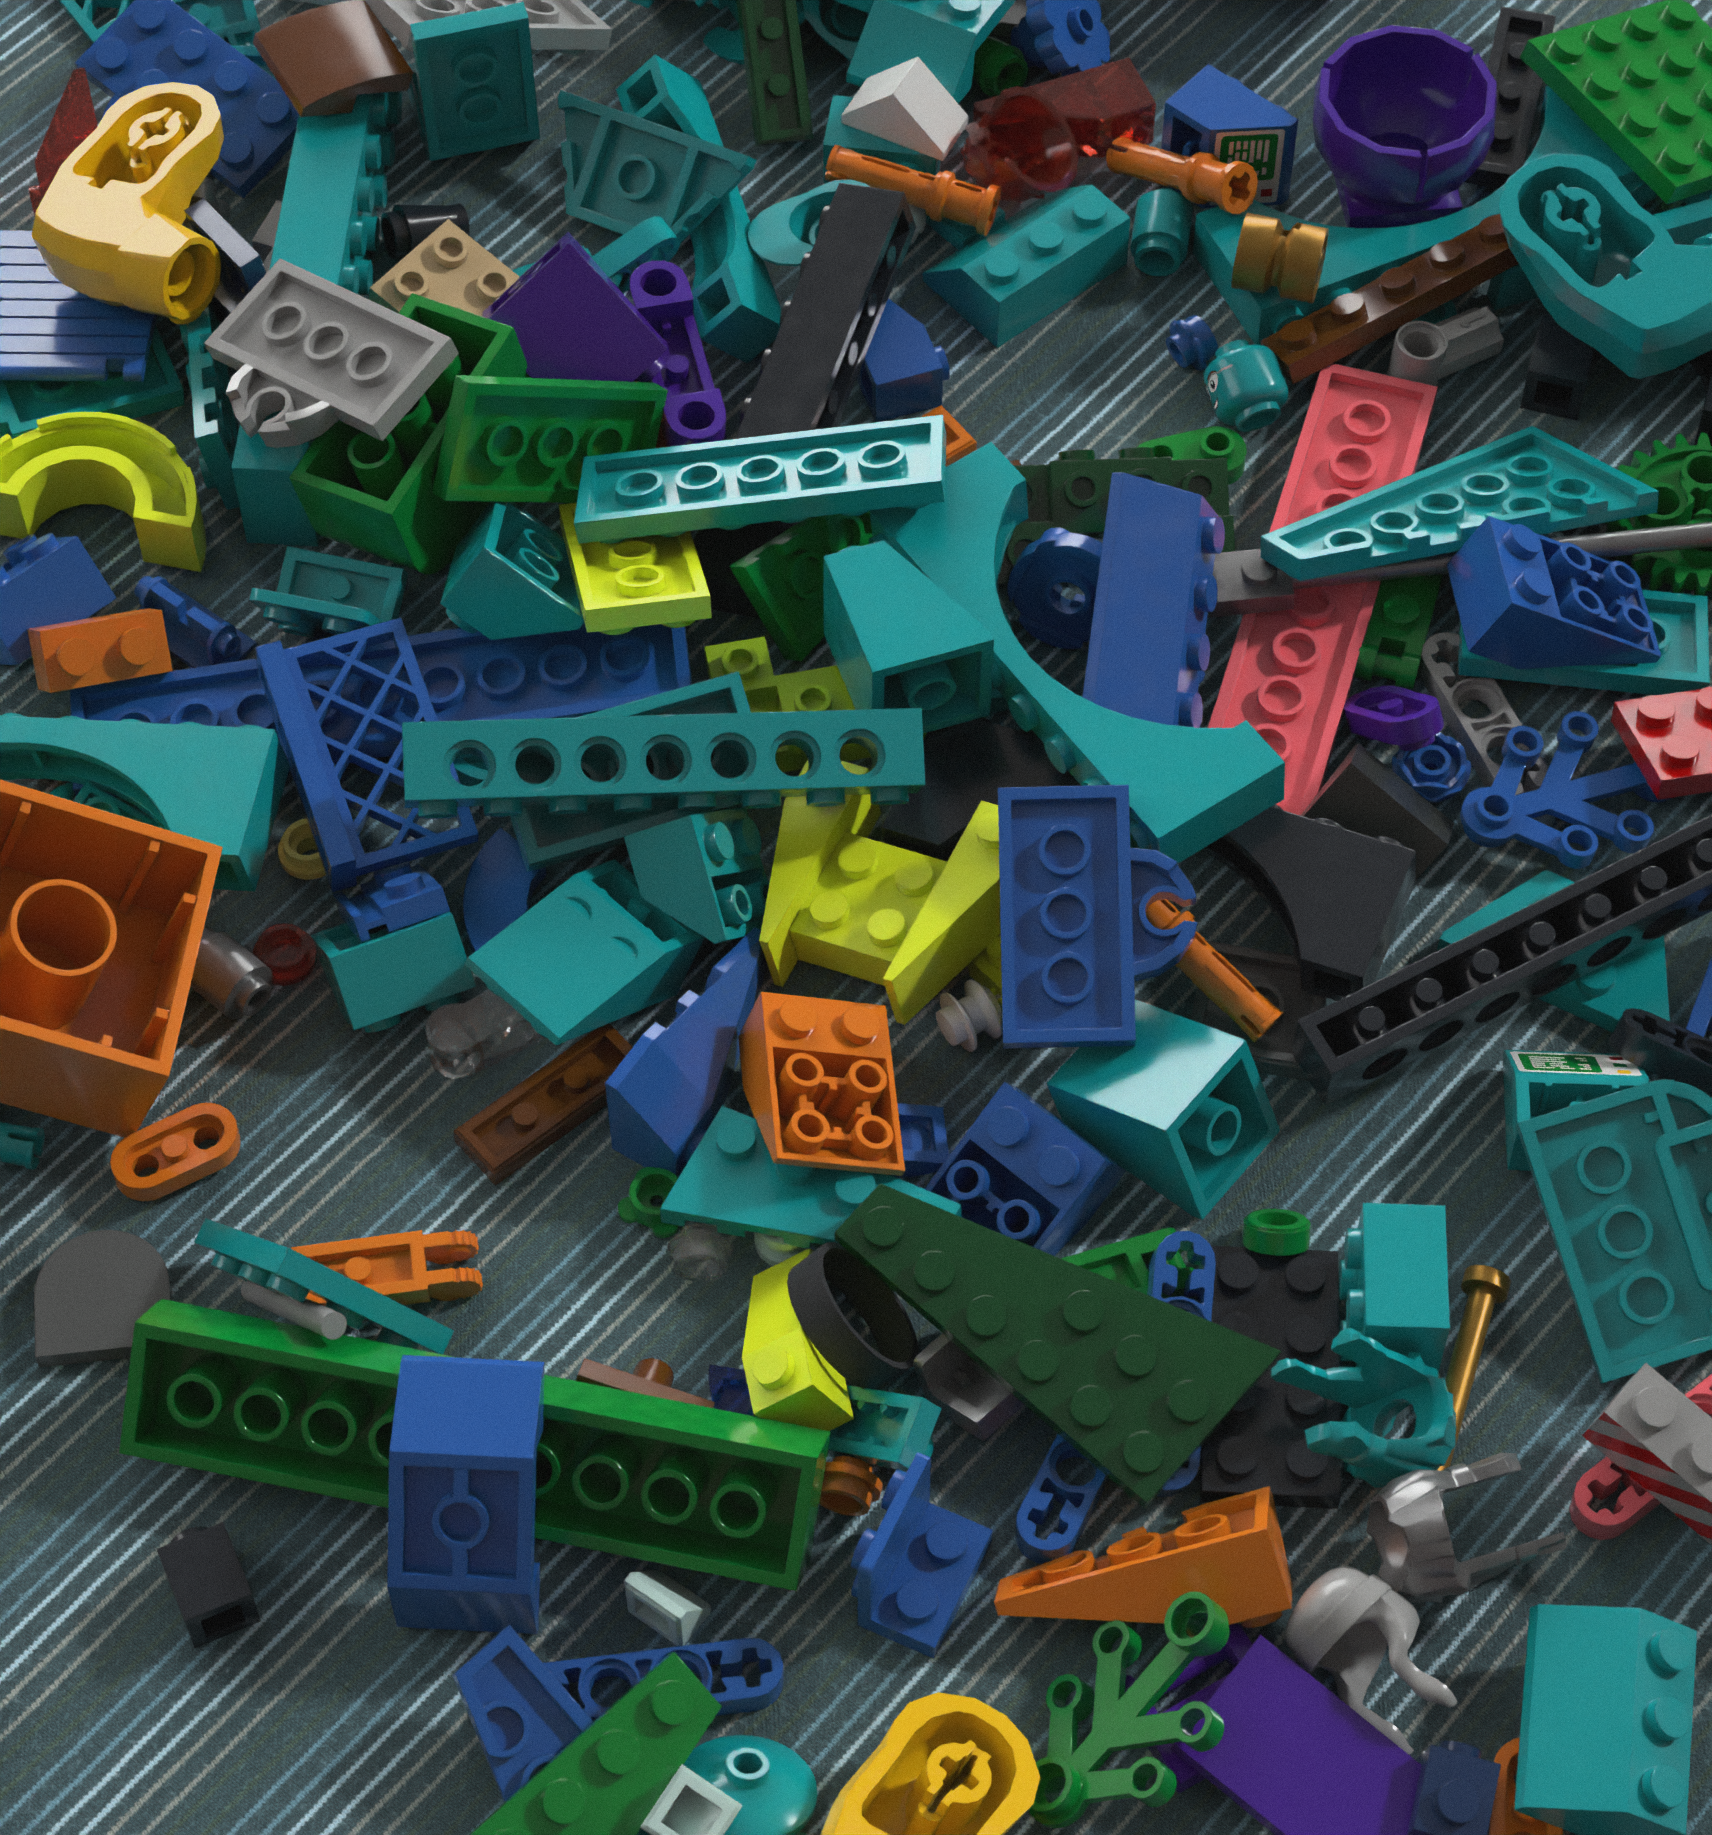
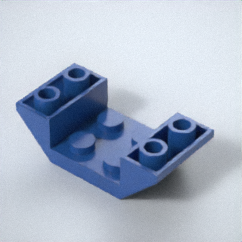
M416 1355L402 1356L389 1449L387 1588L397 1627L500 1632L510 1625L516 1633H538L540 1563L534 1562L536 1449L543 1431L545 1362Z

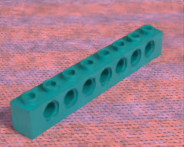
M922 708L402 722L404 807L418 808V817L426 819L458 816L457 807L483 806L484 816H517L523 814L522 805L548 804L549 814L572 815L588 812L587 803L613 802L614 812L637 813L651 811L652 801L678 800V810L702 811L716 809L717 799L742 798L743 808L767 809L780 807L781 797L806 796L807 806L832 807L844 805L845 795L870 794V802L873 805H896L908 803L909 793H917L925 785ZM851 743L865 747L872 758L870 772L857 775L847 771L840 761L841 747ZM786 745L796 746L803 750L809 763L807 773L796 777L784 774L776 764V750ZM721 747H730L737 750L745 762L744 773L736 778L720 776L711 765V753ZM657 749L669 750L678 757L681 764V772L676 778L671 780L657 779L647 769L646 756ZM603 751L614 759L617 773L606 782L592 781L583 773L581 759L589 752ZM527 753H539L545 756L551 763L552 775L547 781L540 784L527 783L519 777L516 771L515 764L517 760ZM470 754L482 759L488 770L487 777L481 783L474 786H465L458 783L450 772V766L459 756Z

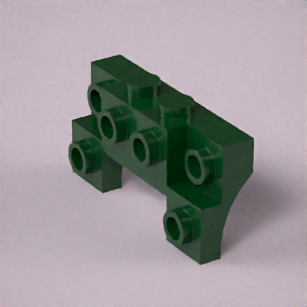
M1137 447L1118 450L1119 459H1095L1094 450L1079 449L1059 452V461H1050L1048 464L1013 465L1026 479L1029 518L1017 524L1005 550L998 586L1008 584L1010 574L1020 553L1027 545L1040 539L1044 531L1050 528L1059 527L1068 530L1070 533L1082 534L1094 539H1103L1112 473L1124 472L1202 495L1217 515L1222 518L1224 523L1225 541L1221 553L1234 552V517L1229 513L1227 458L1171 460V457H1155L1154 448Z

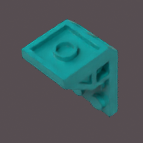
M524 2L410 24L415 63L408 64L414 73L407 91L428 161L540 139L529 18Z

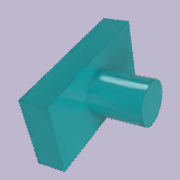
M847 1385L854 1419L830 1430L827 1457L850 1456L870 1465L908 1471L917 1452L928 1457L932 1456L934 1443L931 1435L942 1408L923 1397L868 1388L862 1389Z

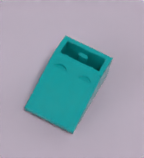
M614 859L574 874L470 955L465 962V966L477 975L492 993L503 998L529 1021L537 1033L548 1038L554 1045H559L677 995L705 937L641 899L635 876Z

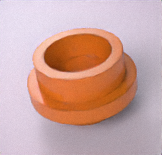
M838 1456L832 1462H826L819 1504L828 1510L843 1515H865L869 1512L871 1503L880 1498L883 1484L872 1473V1467L868 1463L850 1456Z

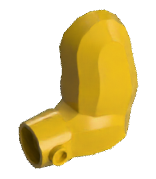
M176 82L144 86L119 98L106 111L98 127L60 166L36 210L32 238L50 273L65 286L111 306H127L135 311L169 317L170 321L175 324L193 322L209 305L220 281L221 261L219 251L211 240L182 224L186 218L184 210L189 208L193 194L218 160L224 140L221 114L212 94L199 86Z
M937 1692L911 1701L894 1720L880 1745L841 1789L830 1809L821 1835H1005L1034 1804L1039 1785L1040 1774L1029 1742L1006 1715L976 1698Z

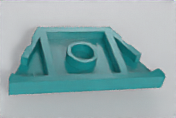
M560 90L558 95V108L565 113L567 142H561L562 164L567 171V182L564 186L566 214L623 235L644 220L658 216L662 217L679 238L681 244L755 167L757 160L745 154Z
M1545 870L1443 931L1439 938L1437 951L1575 882ZM1664 936L1538 999L1610 1032H1613L1623 1012L1629 1008L1642 1009L1670 1021Z

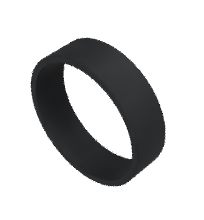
M828 1242L823 1244L790 1270L787 1281L789 1297L802 1328L824 1359L845 1379L862 1389L881 1390L913 1367V1361L918 1355V1343L914 1328L903 1305L889 1286L839 1243ZM826 1279L834 1284L859 1311L876 1340L880 1354L869 1346L846 1320L829 1290Z

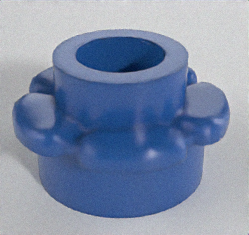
M1191 315L1184 321L1181 319L1172 321L1169 326L1171 336L1166 339V345L1172 358L1183 368L1192 364L1198 371L1206 369V361L1214 357L1218 350L1217 341L1209 326L1197 315Z

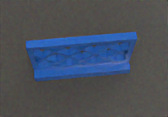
M401 618L284 650L280 640L256 647L258 677L284 753L289 762L290 771L332 892L357 886L356 876L478 842V831L469 806L457 807L458 816L456 818L459 827L435 833L416 824L419 819L418 808H412L407 819L376 805L390 781L404 787L403 772L397 769L403 759L402 726L378 715L390 693L394 692L416 703L418 712L412 722L438 721ZM391 640L394 641L399 658L389 675L360 662L367 647ZM351 652L350 656L343 653ZM323 659L342 669L329 691H326L305 681L300 665ZM403 671L405 672L408 684L399 680ZM352 673L381 686L368 710L339 697ZM311 699L321 703L316 712ZM331 708L361 722L348 745L342 744L322 733L321 725ZM370 727L401 740L388 764L357 751ZM330 753L340 757L335 767ZM350 762L380 776L367 800L343 790L339 780ZM452 762L450 766V772L453 778L458 783H460L456 769ZM348 807L359 812L354 822ZM369 817L399 830L391 847L364 854L358 835ZM409 836L416 838L415 840L406 842Z

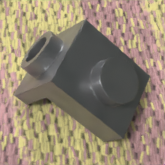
M944 1334L932 1341L913 1361V1366L926 1400L942 1408L940 1411L941 1415L982 1441L986 1440L1024 1406L1018 1398Z

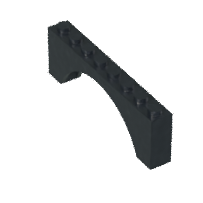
M985 717L927 732L923 740L925 785L917 793H909L908 803L891 806L881 826L883 840L885 844L948 861L981 800L998 805V788L1081 785L1069 771L1061 773L1055 768L1045 751L1044 743L1033 730L1026 732L1023 729H1012L992 723ZM1278 805L1269 807L1243 825L1200 850L1236 872L1269 905L1291 943L1299 969L1302 991L1338 1001L1375 982L1415 886L1416 850L1406 848L1397 840L1389 837L1377 836L1373 838L1344 829L1340 824L1330 819H1310L1284 811Z

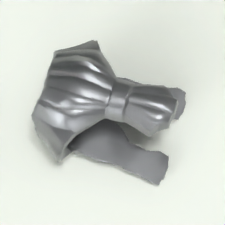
M1499 1453L1469 1465L1460 1463L1450 1466L1443 1471L1417 1469L1392 1479L1372 1498L1366 1530L1374 1538L1381 1559L1379 1576L1394 1586L1393 1589L1411 1603H1442L1443 1596L1462 1595L1478 1586L1481 1582L1499 1575L1514 1564L1518 1566L1536 1560L1537 1555L1565 1550L1567 1543L1564 1532L1463 1562L1456 1560L1443 1507V1493L1520 1471L1522 1468L1516 1453Z

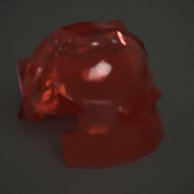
M1015 86L1002 90L991 106V110L965 127L970 136L960 149L964 158L963 167L977 186L988 188L991 184L1000 186V201L1024 202L1033 198L1044 199L1046 193H1053L1067 188L1076 177L1079 156L1075 137L1065 117L1052 102L1032 89Z

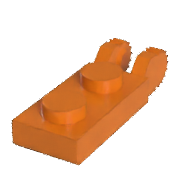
M422 1230L291 1247L292 1250L402 1305L430 1302V1297L441 1301H452L458 1298L465 1299L466 1297H473V1295L478 1294L479 1291H482L483 1287L482 1274L479 1270H475V1268L459 1267L458 1269L448 1268L427 1271L426 1260L442 1265L474 1258V1255L478 1254L479 1247L478 1238L471 1231L455 1230L454 1232L445 1231L423 1234ZM310 1293L306 1296V1298L323 1306L327 1302Z

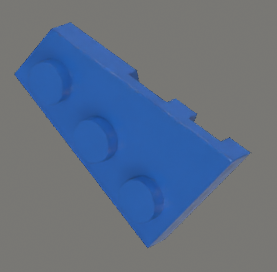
M510 1625L500 1631L452 1674L504 1802L593 1723L592 1719Z

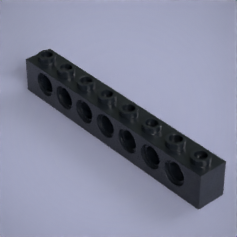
M1712 815L1298 1020L1292 1054L1324 1105L1711 912Z

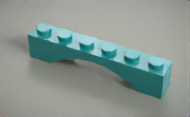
M653 55L616 89L623 112L724 147L701 81L657 55ZM736 186L690 234L694 248L696 269L691 293L694 299V318L700 339L748 363L775 341L780 330L782 310L764 260L751 249L748 240L751 222L738 186Z

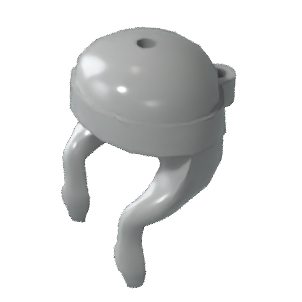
M1346 1566L1331 1569L1317 1578L1308 1587L1294 1607L1286 1625L1285 1639L1287 1646L1294 1653L1293 1658L1309 1674L1314 1673L1318 1668L1328 1670L1335 1681L1339 1699L1407 1754H1411L1414 1749L1408 1744L1401 1731L1393 1723L1382 1719L1363 1705L1367 1688L1384 1657L1387 1646L1389 1647V1662L1392 1669L1412 1688L1414 1693L1429 1702H1435L1449 1708L1455 1706L1457 1700L1445 1684L1422 1672L1407 1656L1420 1623L1413 1604L1393 1589L1394 1586L1375 1574L1369 1576L1357 1568Z

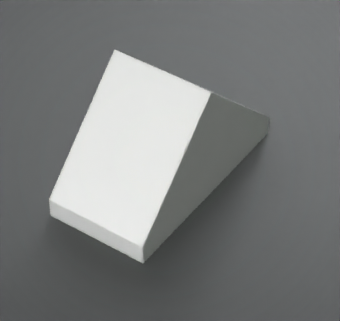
M916 57L868 77L842 113L841 123L944 161L967 126L968 115L922 60Z

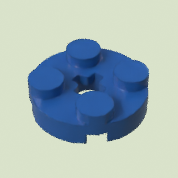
M1057 527L1044 531L1040 539L1030 543L1023 549L1010 574L1007 592L1010 603L1014 599L1015 606L1021 613L1018 620L1026 631L1044 643L1064 649H1079L1082 647L1083 642L1090 641L1102 542L1089 536L1070 533L1066 529ZM1069 582L1075 584L1083 591L1084 595L1076 594L1072 600L1066 599L1061 596L1063 587L1058 583Z

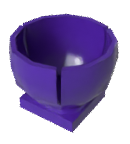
M1390 25L1348 38L1324 62L1315 86L1312 118L1315 146L1335 177L1347 227L1390 228L1432 221L1462 210L1458 189L1485 160L1494 139L1497 106V82L1479 53L1473 55V48L1439 30Z

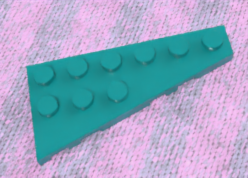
M1530 426L1262 535L1260 558L1286 572L1288 576L1304 581L1458 551L1488 516L1513 525H1524L1534 533L1543 535L1657 513L1659 491L1534 426Z

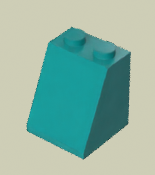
M884 540L864 546H850L837 553L823 556L824 635L855 710L922 708L923 733L990 716L994 638L991 631Z
M1135 999V1046L1079 1047L1046 1084L1063 1122L1125 1170L1190 1215L1203 1220L1279 1133L1280 1128L1246 1040Z

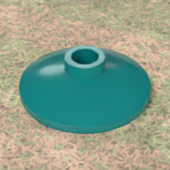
M730 1735L715 1738L694 1748L683 1764L743 1805L724 1835H796L807 1825L815 1811L817 1784L812 1770L796 1752L771 1739L752 1735Z

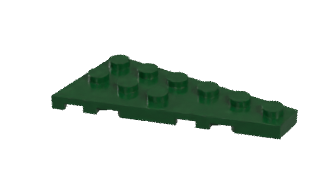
M881 1183L835 1231L834 1240L1144 1509L1261 1379L1281 1354V1351Z

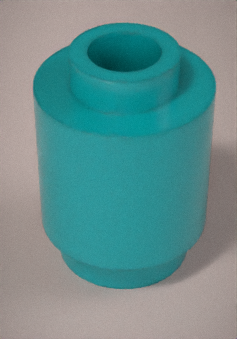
M1161 188L1143 194L1137 201L1130 251L1137 268L1152 276L1173 274L1186 259L1193 206L1182 194L1172 189Z

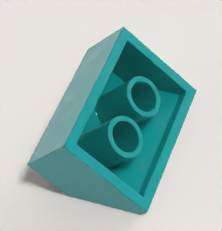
M1092 184L1052 190L992 228L987 236L981 235L923 273V281L996 348H999L1126 265L1130 217Z
M490 502L456 545L440 602L441 605L447 608V616L461 629L469 633H476L478 630L490 640L578 630L584 623L563 537L515 502Z
M1537 1604L1530 1607L1514 1811L1577 1835H1686L1697 1631L1642 1608Z

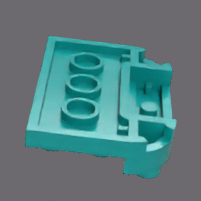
M1673 1079L1655 1080L1516 1123L1600 1383L1634 1374L1645 1363L1653 1368L1712 1350V1098L1702 1090L1689 1084L1676 1082Z

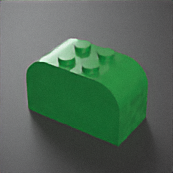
M412 293L399 314L450 337L459 354L383 441L339 420L321 436L314 439L289 479L312 527L320 536L415 571L433 574L443 569L453 559L456 545L489 504L486 501H444L432 493L455 375L531 377L526 373L528 364L514 327Z

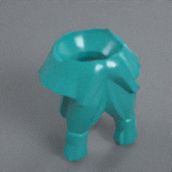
M1348 1328L1341 1331L1333 1339L1331 1350L1336 1354L1351 1358L1361 1365V1368L1333 1367L1324 1370L1309 1364L1306 1365L1297 1359L1289 1358L1277 1361V1364L1272 1368L1271 1378L1276 1382L1309 1390L1325 1399L1348 1406L1342 1422L1329 1421L1305 1430L1307 1448L1314 1453L1343 1460L1344 1472L1350 1473L1356 1480H1365L1374 1488H1384L1392 1479L1417 1469L1438 1470L1439 1467L1445 1465L1451 1451L1455 1447L1456 1413L1453 1408V1393L1448 1392L1445 1378H1440L1436 1368L1428 1367L1423 1362L1419 1352H1409L1406 1357L1384 1348L1381 1343L1374 1339L1365 1337L1354 1329ZM1412 1404L1416 1414V1423L1411 1438H1383L1392 1430L1397 1415Z

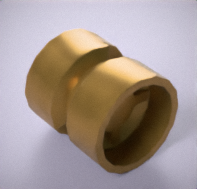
M1247 213L1237 246L1232 273V288L1264 294L1271 286H1275L1281 298L1314 303L1323 269L1329 229L1297 222L1290 230H1284L1280 219Z

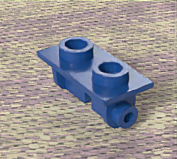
M144 576L137 583L134 591L135 596L139 598L140 607L137 610L145 608L162 610L169 653L189 667L196 668L241 661L257 646L256 641L180 591L163 577L157 576L152 578Z

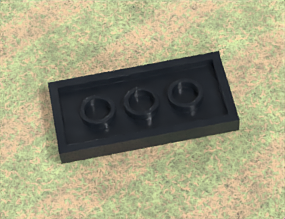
M1211 1246L1216 1262L1211 1322L1281 1351V1354L1276 1362L1201 1445L1200 1502L1209 1503L1270 1486L1275 1506L1338 1509L1341 1499L1340 1459L1309 1450L1305 1439V1430L1329 1421L1340 1422V1402L1325 1399L1309 1390H1303L1290 1384L1276 1382L1271 1378V1370L1277 1364V1361L1286 1358L1297 1359L1306 1365L1309 1364L1324 1370L1339 1367V1354L1331 1350L1333 1339L1339 1334L1338 1251L1306 1250L1295 1255L1276 1256L1257 1253L1246 1247Z

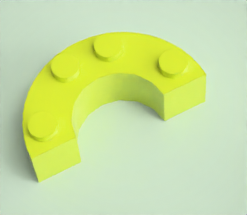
M71 412L36 420L38 428L14 439L8 433L0 438V535L23 539L34 534L41 523L60 510L81 504L108 505L126 512L133 518L144 562L201 572L206 554V531L195 480L190 466L187 467L177 454L176 446L166 436L154 428L128 417L103 412Z

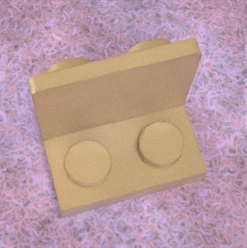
M447 219L370 287L369 300L399 313L410 295L414 293L482 316V312L508 289L519 276Z

